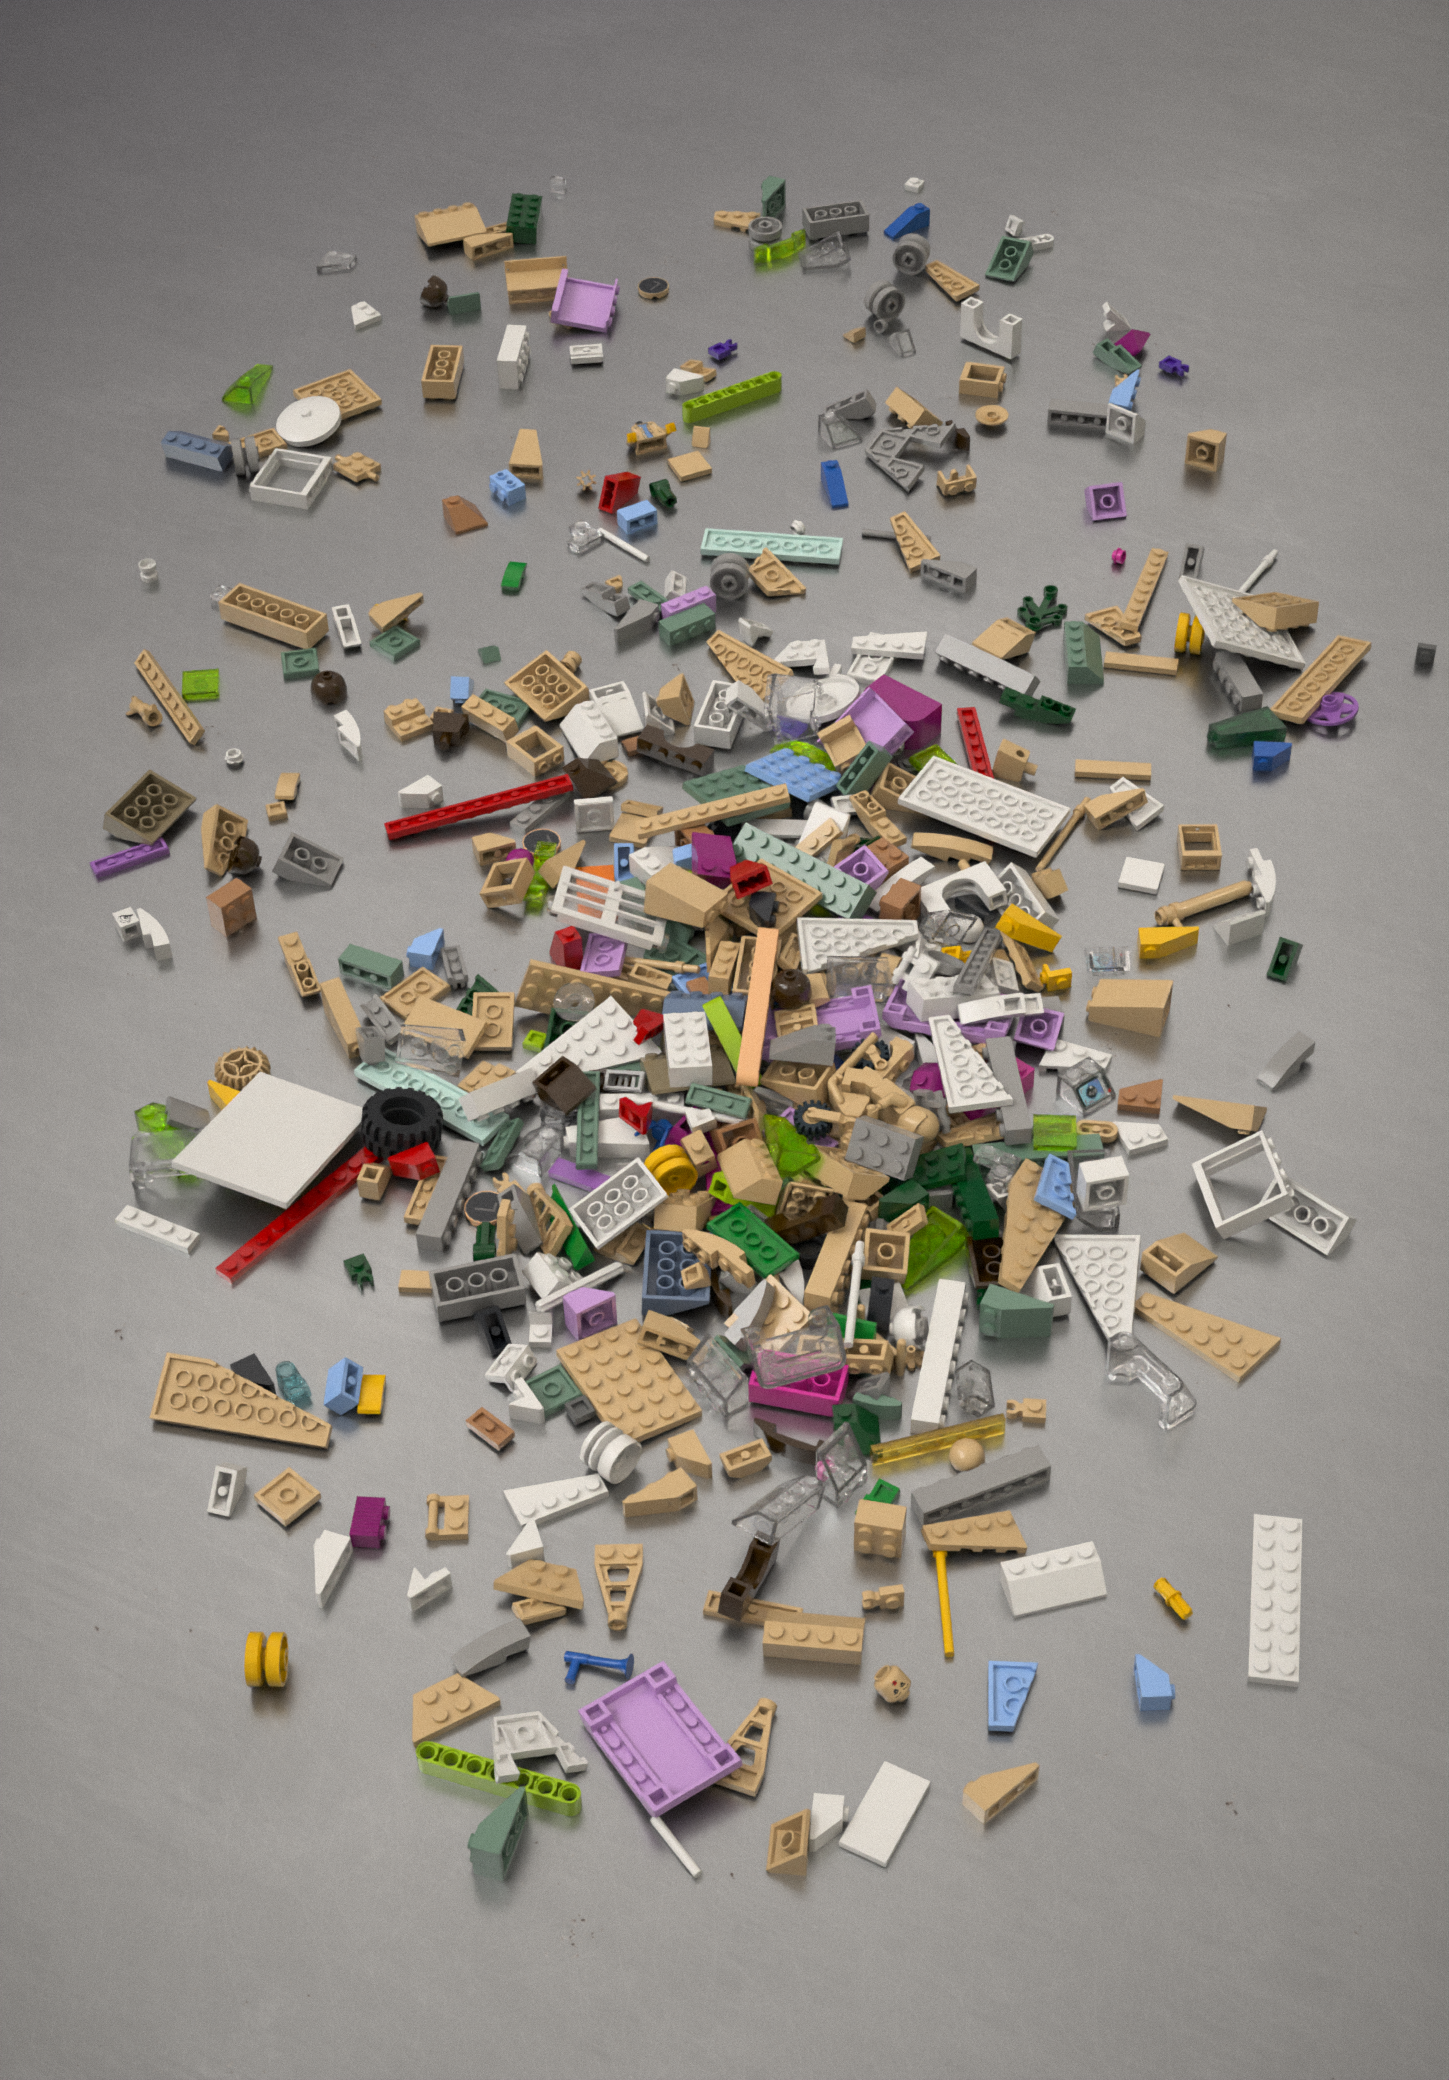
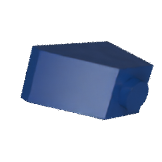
M1254 741L1252 769L1273 771L1289 761L1292 743Z

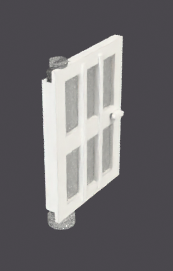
M563 866L553 902L549 901L546 913H549L550 916L557 917L556 921L651 950L653 947L659 949L658 952L663 954L666 951L670 934L664 933L667 919L644 913L645 891L621 884L620 881L614 882Z

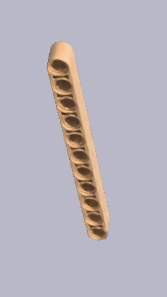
M758 927L736 1085L758 1087L779 929Z

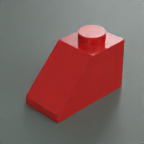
M428 1142L387 1158L392 1173L395 1176L422 1180L440 1172Z

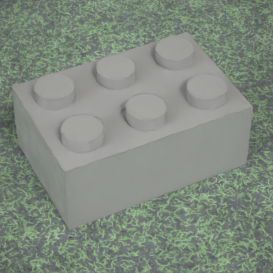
M866 1115L858 1117L854 1124L845 1159L904 1181L913 1178L924 1136Z

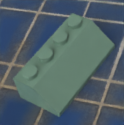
M1064 621L1063 642L1067 684H1104L1100 636L1083 621Z

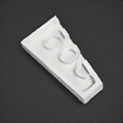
M927 631L853 637L851 654L923 659Z

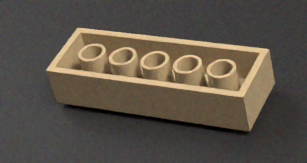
M241 583L237 584L218 602L222 620L303 649L312 648L329 631L326 613Z
M843 1200L849 1207L845 1227L828 1232L804 1291V1307L816 1317L811 1325L830 1329L832 1314H838V1306L844 1302V1290L849 1289L851 1283L850 1275L853 1270L851 1265L852 1255L855 1253L856 1242L863 1241L870 1215L867 1214V1205Z

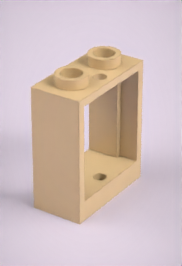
M966 362L959 379V393L998 398L999 393L1003 391L1004 383H1006L1007 373H1004L1005 366Z
M536 725L506 741L507 756L534 777L565 761L564 747ZM539 744L547 750L546 753L537 758H533L526 752Z
M1217 824L1178 825L1177 845L1181 870H1220L1222 852ZM1184 842H1211L1212 850L1185 851Z
M528 858L493 863L479 893L487 908L522 903L535 874ZM513 878L511 884L501 886L503 879Z

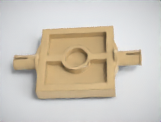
M359 452L353 453L348 457H343L340 454L335 456V460L338 462L333 464V470L355 482L370 478L375 482L379 480L380 476L375 473L381 470V464Z

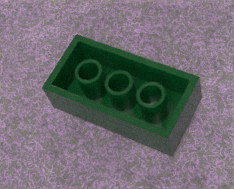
M512 193L506 233L513 234V242L537 244L542 215V196Z

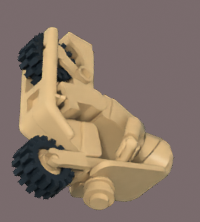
M873 1032L866 1039H861V1044L857 1041L855 1047H852L851 1056L828 1080L829 1102L835 1112L831 1111L830 1107L827 1108L826 1103L821 1105L819 1100H817V1103H814V1100H810V1104L805 1101L803 1106L799 1104L797 1106L798 1110L795 1109L793 1115L797 1134L799 1136L802 1135V1139L808 1137L809 1141H813L815 1137L816 1141H818L820 1136L824 1139L826 1135L839 1137L842 1148L847 1151L856 1118L866 1115L877 1120L879 1118L888 1124L924 1136L923 1143L932 1141L937 1136L940 1126L936 1115L929 1109L916 1106L915 1101L894 1084L897 1078L908 1069L909 1064L914 1059V1046L909 1041L902 1040L896 1036L889 1042V1054L888 1045L883 1040L879 1042L878 1036Z

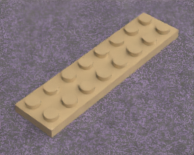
M1338 635L1269 709V716L1279 720L1303 724L1321 705L1322 698L1325 695H1330L1370 651L1371 642Z

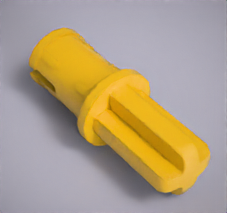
M1165 1577L1159 1578L1154 1583L1153 1588L1164 1598L1165 1604L1168 1607H1172L1182 1619L1187 1620L1193 1614L1192 1608L1182 1598V1593L1178 1590L1176 1591Z

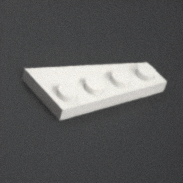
M599 1474L503 1491L504 1498L521 1530H523L530 1518L534 1519L536 1525L609 1496L608 1489Z

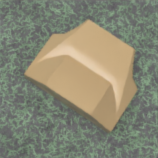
M762 1438L719 1454L728 1476L734 1478H742L761 1471L772 1461V1455Z

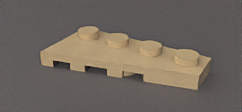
M938 260L925 265V271L956 302L979 291V284Z
M905 511L890 518V524L910 573L921 569L922 559L940 560L939 552Z
M992 1113L950 1128V1133L943 1134L940 1131L936 1136V1141L945 1148L963 1143L964 1146L1004 1139V1137H1000L999 1124L1001 1122L997 1121L996 1114Z

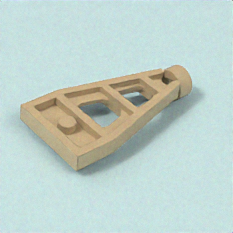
M532 1183L527 1188V1194L530 1196L543 1242L540 1247L544 1254L549 1253L556 1257L565 1239L571 1233L573 1225L567 1213L545 1192L541 1183ZM544 1203H545V1204H546V1207H545V1209L543 1210V1212L541 1213V1208L543 1207V1205H544ZM553 1215L555 1219L547 1231L546 1225Z
M643 1544L595 1545V1572L608 1615V1627L611 1630L620 1631L627 1627L628 1614L643 1570ZM629 1569L630 1572L626 1581L611 1582L608 1570ZM610 1591H626L625 1601H611Z
M760 1698L754 1709L727 1741L735 1752L740 1747L754 1750L755 1760L753 1765L743 1764L740 1768L716 1781L715 1784L753 1797L756 1796L765 1775L772 1718L777 1710L775 1702L768 1698ZM751 1726L763 1729L759 1742L744 1737Z

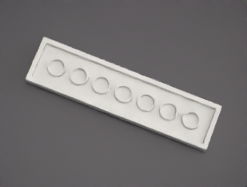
M1254 1514L1247 1682L1298 1687L1302 1519Z

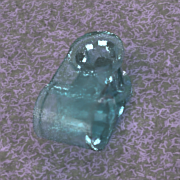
M283 1361L276 1366L277 1384L286 1401L294 1404L295 1401L301 1398L311 1397V1391L307 1382L302 1378L292 1362Z

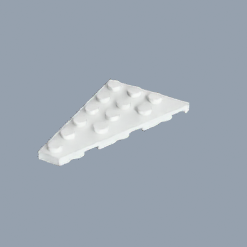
M797 917L796 923L801 968L805 975L917 940L919 935L917 920Z
M610 996L518 1069L516 1074L532 1068L537 1078L561 1056L575 1063L582 1071L614 1068L638 1062L647 1053H657V1055H662L663 1053L651 1039L641 1045L633 1041L637 1035V1027L633 1024V1019Z
M1055 1234V1245L1108 1342L1132 1343L1141 1246L1140 1235Z

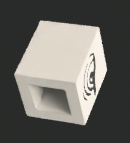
M131 907L112 913L115 928L124 942L142 935L139 919Z

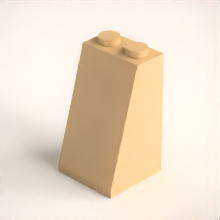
M671 862L646 881L644 913L704 928L708 923L713 922L718 915L724 913L729 905L727 892Z
M1100 979L1098 986L1093 987L1092 1000L1087 1002L1086 1012H1089L1088 1021L1161 1037L1170 1012L1173 981Z

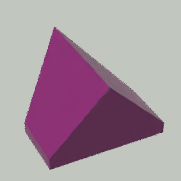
M1132 329L1115 342L1114 345L1118 346L1121 344L1134 357L1142 350L1151 334Z

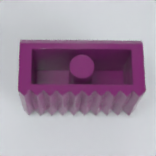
M357 1496L349 1532L352 1547L380 1548L381 1540L386 1539L387 1527L384 1525L385 1520L390 1519V1506H387L386 1498Z

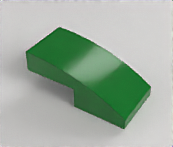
M510 561L506 567L501 588L519 591L521 580H524L527 563Z
M879 1478L870 1494L866 1493L863 1500L893 1504L900 1494V1488Z

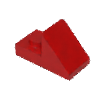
M641 1009L633 1020V1024L637 1027V1035L633 1041L641 1045L660 1034L663 1030V1014Z
M628 1097L620 1098L619 1118L640 1134H647L652 1121L653 1102L637 1105Z

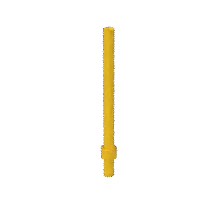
M933 1550V1557L936 1558L944 1653L946 1657H953L955 1654L945 1560L947 1551Z

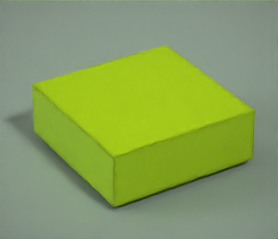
M530 1030L522 1043L523 1048L540 1053L544 1050L546 1034Z

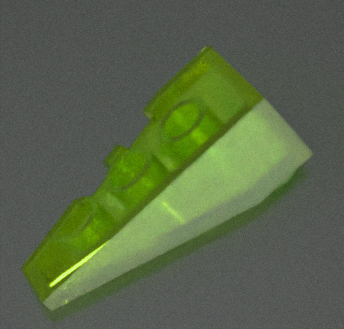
M255 365L227 388L222 401L254 404L273 369V365Z
M764 1114L763 1121L767 1149L780 1177H794L820 1161L821 1155L814 1144L809 1145L804 1135L797 1134V1128L785 1117Z
M933 1205L926 1211L928 1224L915 1232L913 1238L910 1239L907 1276L905 1283L900 1284L907 1292L957 1255L966 1244L967 1236H970L962 1223Z

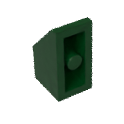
M1280 937L1267 975L1287 981L1297 964L1303 944Z

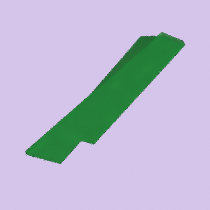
M554 1183L552 1185L553 1193L551 1198L567 1213L573 1225L571 1233L563 1243V1247L570 1260H572L574 1269L577 1271L592 1263L595 1259ZM553 1215L549 1219L551 1224L555 1219Z

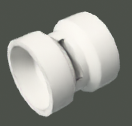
M146 558L138 563L143 582L152 583L158 579L155 560Z

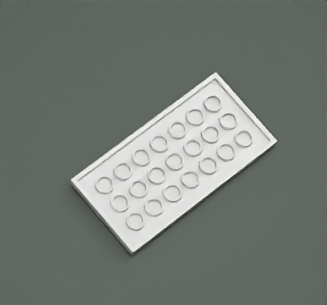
M936 756L929 760L898 798L899 805L1037 858L1070 814L1069 807Z

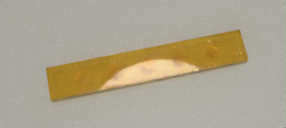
M1001 1413L871 1445L870 1461L872 1466H877L949 1448L960 1439L971 1438L977 1441L1005 1433L1006 1418Z

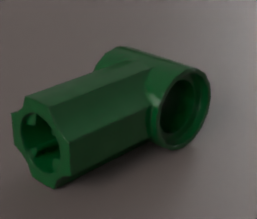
M667 479L649 484L652 497H657L663 506L669 509L677 503V497L671 491Z
M482 1222L477 1226L476 1243H473V1262L496 1257V1226L490 1222Z

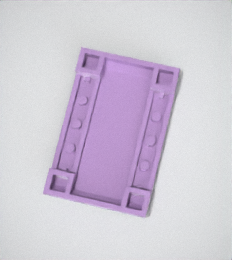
M900 979L883 1010L882 1019L891 1028L907 1030L910 1033H925L931 1036L929 1021L921 1022L907 1005V991L902 989L905 980ZM959 1018L953 1020L960 1028L961 1034L966 1040L968 1039L972 1044H985L988 1038L1006 1037L1013 1018L1002 1019L998 1022L988 1020V1023L961 1025Z
M871 985L851 988V996L830 999L827 1003L816 1008L818 1025L829 1024L832 1027H836L835 1051L852 1049L857 1041L861 1044V1039H866L872 1032L878 1036V1039L882 1036ZM770 1003L762 1060L767 1062H773V1060L769 1059L770 1040L778 1038L774 1012L786 1009H771Z
M664 1661L578 1710L587 1731L648 1813L655 1818L743 1766L741 1758L729 1743H724L677 1683L676 1676Z

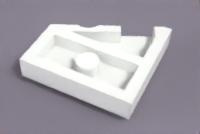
M365 301L351 306L355 330L382 320L381 314Z
M1112 1122L1118 1128L1117 1138L1128 1156L1168 1145V1138L1159 1124Z

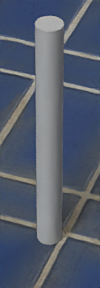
M862 529V536L896 539L894 532ZM925 535L931 543V536Z

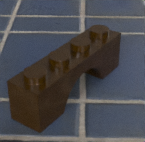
M648 724L637 737V752L700 776H705L714 763V749L698 743L691 747L671 745L664 737V730Z
M836 1193L819 1199L815 1206L801 1218L788 1220L783 1213L766 1218L764 1223L791 1246L845 1227L849 1207Z
M761 1530L757 1531L749 1545L740 1571L735 1578L730 1577L721 1592L717 1613L736 1621H741L777 1559L781 1538Z

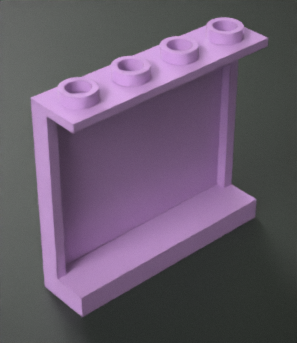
M562 268L551 310L550 323L607 333L608 327L612 325L613 317L611 316H614L615 312L613 305L616 306L618 296L616 295H619L620 286L617 285L618 279H615L614 286L568 277V269Z
M870 687L835 721L837 722L850 715L865 743L870 740L879 744L891 755L914 733ZM819 738L817 742L824 747L823 743Z

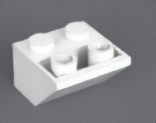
M537 1252L522 1271L541 1298L583 1278L571 1267L572 1263L568 1259L554 1257L549 1253Z
M1060 1263L1035 1268L1019 1293L1054 1304L1053 1317L1070 1314L1072 1295Z

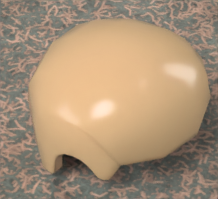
M964 1438L956 1441L950 1448L949 1461L956 1470L969 1471L985 1463V1452L976 1440Z

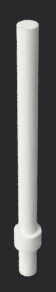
M1273 549L1269 555H1266L1261 560V564L1238 591L1246 592L1263 571L1273 564L1275 557L1278 555L1276 549Z
M628 1096L637 1105L653 1102V1109L685 1115L684 1110L690 1108L654 1101V1098L645 1097L644 1099ZM693 1108L695 1113L702 1111V1109ZM712 1112L716 1121L731 1124L743 1121V1119Z
M863 1241L856 1242L855 1253L851 1259L853 1270L844 1346L846 1348L853 1347L861 1271L865 1264V1255L863 1254L865 1244Z

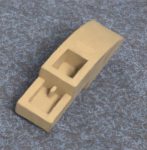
M866 790L849 796L858 817L873 838L880 835V838L884 837L896 847L907 843V837L886 817V810Z
M293 932L279 936L278 942L283 952L286 966L302 998L320 993V984L310 959L307 958L298 933Z
M684 1229L682 1231L684 1248L688 1252L694 1253L702 1264H707L712 1269L719 1265L723 1271H728L738 1283H742L748 1289L755 1284L754 1271L747 1265L746 1254L742 1249L721 1237L707 1232Z

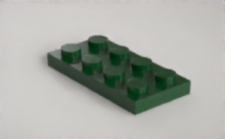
M963 1143L920 1154L912 1179L925 1190L967 1180L966 1152ZM887 1175L890 1178L889 1182L882 1186V1195L885 1196L910 1179L903 1181Z

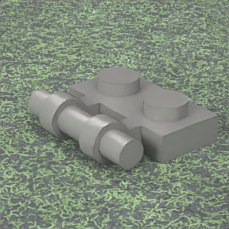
M927 1089L913 1091L916 1106L929 1109L936 1115L940 1125L939 1132L942 1131L943 1134L950 1133L949 1124H951L950 1116H947L945 1107L947 1102L946 1098H943L942 1091L933 1092V1090Z

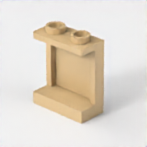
M850 715L817 733L835 769L841 775L846 772L866 745Z

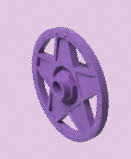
M1331 692L1330 695H1325L1322 698L1321 705L1311 714L1307 721L1321 726L1344 724L1358 714V702L1348 694ZM1344 699L1350 701L1352 704L1343 703ZM1350 714L1341 719V715ZM1326 718L1328 721H1323V720H1318V719Z

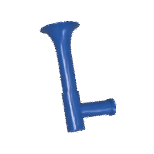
M566 1651L564 1661L571 1664L564 1681L568 1684H575L580 1664L613 1668L623 1672L626 1675V1679H629L633 1672L634 1655L631 1653L626 1659H610Z

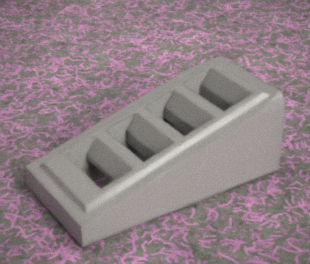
M606 1069L603 1090L608 1093H643L646 1072ZM619 1077L618 1084L615 1086L616 1078ZM623 1077H625L624 1086H622ZM632 1077L631 1087H628L629 1079ZM636 1077H639L638 1087H635Z

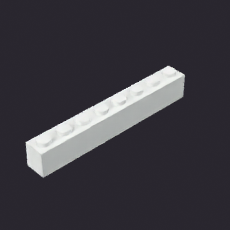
M939 1279L911 1416V1434L938 1438L939 1429H944L946 1415L942 1414L943 1410H948L949 1397H946V1393H951L953 1381L949 1377L950 1374L954 1375L956 1361H953V1357H958L959 1344L956 1341L957 1339L961 1340L963 1326L959 1325L960 1322L965 1321L966 1309H963V1305H968L969 1292H965L966 1282Z

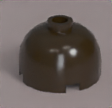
M433 275L427 281L430 284L427 287L424 286L420 296L421 304L429 308L440 307L443 303L446 304L449 295H447V284L441 278Z
M322 671L315 675L311 682L310 691L312 699L317 704L328 705L327 702L338 704L347 697L346 682L338 672Z
M239 835L234 842L237 846L230 852L227 869H229L228 872L236 875H247L255 867L260 866L262 856H259V847L253 840Z
M786 969L776 974L772 980L770 988L771 998L773 1002L779 1003V1007L795 1009L802 1007V1003L810 1001L812 996L810 980L802 971Z

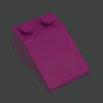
M692 832V874L720 889H726L732 884L729 867L736 864L731 837Z

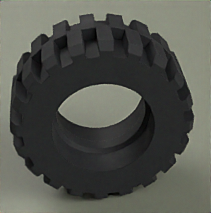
M396 1087L395 1089L386 1088L383 1092H376L363 1105L361 1140L370 1152L373 1151L375 1156L378 1158L381 1156L386 1161H388V1157L428 1142L432 1152H434L441 1141L443 1111L433 1097L427 1096L421 1090L415 1091L414 1088L409 1087L408 1089H403L402 1087Z

